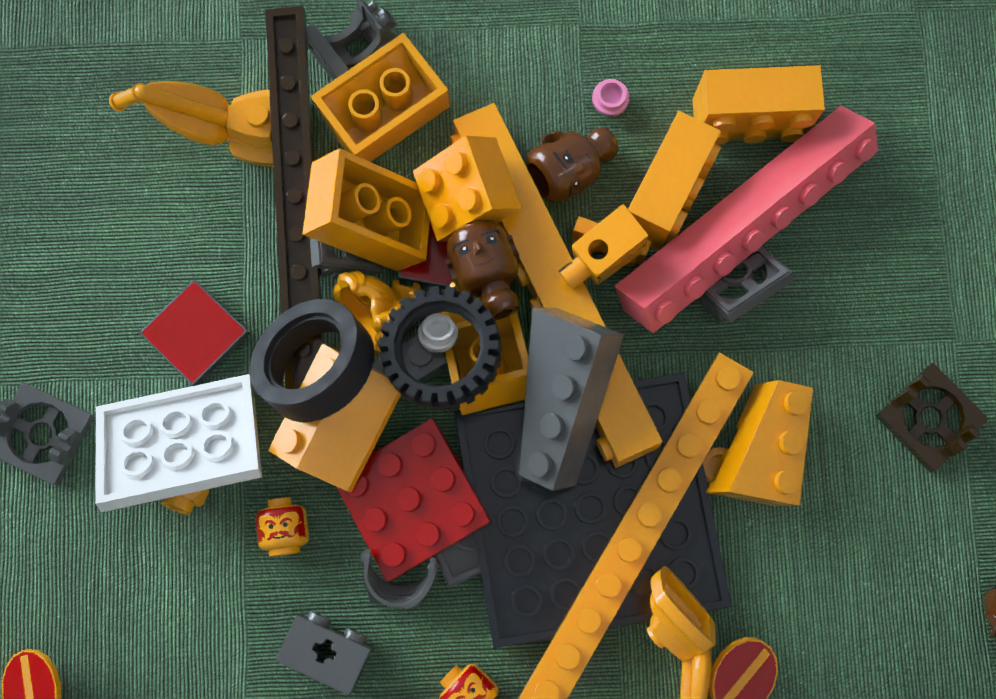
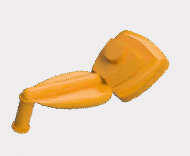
M159 81L150 82L146 85L137 83L132 88L123 92L112 93L109 97V104L116 112L124 111L127 107L136 103H143L147 111L157 121L189 140L209 146H216L229 141L230 152L236 159L249 164L273 167L269 90L255 91L238 96L229 105L225 97L210 88L192 83Z
M663 566L651 578L652 593L650 595V605L653 614L650 619V626L647 628V633L658 647H666L682 661L680 699H707L712 674L710 649L716 645L715 622L681 580L667 566Z

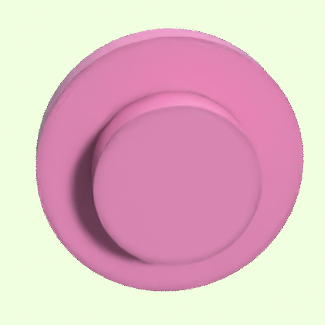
M604 80L593 91V105L599 113L605 116L619 115L628 106L629 91L618 80Z

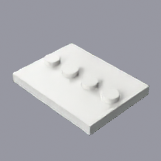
M250 374L96 407V505L100 512L262 477L254 387Z

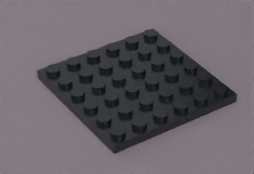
M685 372L633 381L663 441L659 449L615 468L612 460L605 461L599 451L596 439L600 438V435L595 427L577 485L555 491L519 475L525 400L463 416L460 410L454 411L464 472L492 520V523L475 532V539L493 648L551 639L555 636L690 402ZM703 462L608 628L650 621L653 614L650 605V595L652 593L651 578L663 566H667L681 580L706 611L731 607L709 493H706L708 487Z

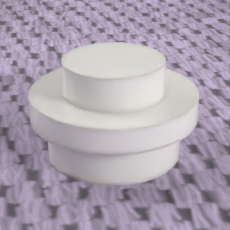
M436 313L429 315L420 324L418 339L420 344L429 351L445 352L456 344L458 329L450 317Z

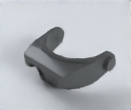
M365 549V552L362 551L360 564L364 565V580L370 602L376 604L379 601L386 606L403 608L405 610L411 607L419 609L424 597L433 584L435 575H438L439 562L436 561V558H430L428 572L420 581L410 585H396L386 582L375 572L371 564L372 549Z

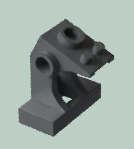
M358 0V9L349 17L351 25L336 35L323 36L314 23L307 26L308 50L332 81L399 36V33L394 28L398 24L395 18L384 7L378 9L379 6L375 1L372 0L368 4ZM363 37L369 46L360 54L352 57L345 48Z

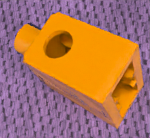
M622 204L572 245L575 259L558 272L572 290L589 277L598 285L646 250L648 234L626 206ZM602 252L606 256L603 259L597 260L592 258L591 254Z

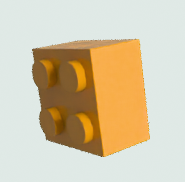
M466 135L413 170L437 242L448 241L456 230L469 223L480 220H491L498 223L522 209L496 137Z
M517 311L506 318L495 320L502 346L501 364L497 368V376L494 382H489L488 390L483 395L479 393L475 396L474 402L460 404L462 416L525 400L529 357ZM468 320L455 323L458 329L457 342L451 349L445 351L452 384L467 376L476 365L480 353L479 334Z

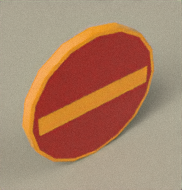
M744 637L730 643L720 652L712 666L709 686L710 697L712 699H768L775 687L778 674L777 658L772 648L762 640L751 637Z
M25 649L13 655L7 663L3 674L2 698L61 699L60 678L57 668L49 656L36 649Z

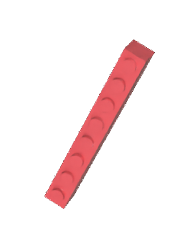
M839 106L617 283L614 287L623 311L651 333H655L664 324L669 323L691 302L700 298L708 288L723 276L728 275L749 255L758 251L765 242L781 229L786 228L792 220L808 207L813 206L834 186L843 182L861 164L870 160L878 151L875 123L843 106Z

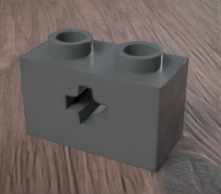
M311 610L308 616L303 614L296 615L275 661L346 695H351L374 648L366 644L368 637L347 627L344 633H341L329 627L331 619ZM331 640L333 642L331 649L337 652L335 657H328L324 661L321 659L323 652L317 647L318 644H324Z

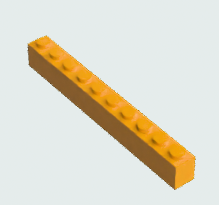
M495 103L454 119V135L450 136L452 144L466 135L496 137L522 207V209L498 222V224L503 227L507 236H512L516 249L519 252L520 256L516 258L519 266L516 279L521 287L528 286L533 297L529 300L531 310L533 307L558 308L606 327L584 282L572 290L558 272L571 262L572 258ZM619 353L595 425L600 435V438L596 439L599 451L605 461L612 460L615 468L659 449L663 442Z

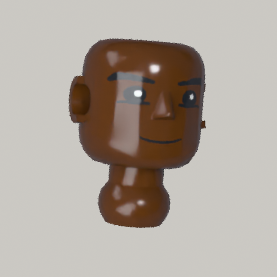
M603 127L593 129L587 138L576 131L564 133L562 131H554L541 138L542 144L530 151L526 159V167L543 199L549 202H566L568 198L575 194H583L584 189L595 183L601 172L600 162L604 163L613 160L618 153L619 146L614 134L609 129Z
M491 220L475 221L456 230L448 239L446 250L449 260H446V264L453 282L458 281L461 289L472 296H482L483 304L489 310L494 320H500L514 314L519 307V298L509 288V285L517 277L519 266L516 258L520 255L512 236H507L503 227Z

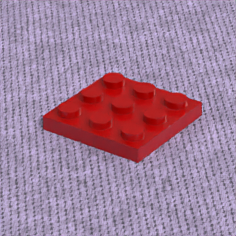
M433 418L372 453L352 492L336 487L368 548L372 549V555L386 582L394 581L431 557L438 555L492 523L490 516L443 432Z

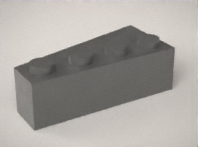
M532 308L520 476L552 491L577 485L624 334L558 308Z

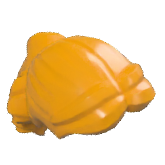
M358 270L343 272L339 274L337 283L333 287V298L336 302L344 305L369 332L374 345L375 357L381 353L379 337H383L381 331L383 323L389 322L388 314L393 307L397 310L401 307L399 302L401 299L396 298L392 288L376 277L364 275Z

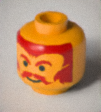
M290 497L267 500L268 508L259 510L255 516L259 548L268 551L269 557L301 553L300 547L309 541L306 509L301 505H292Z
M469 664L463 670L455 665L439 682L445 688L440 694L439 699H496L499 692L497 684L476 664Z

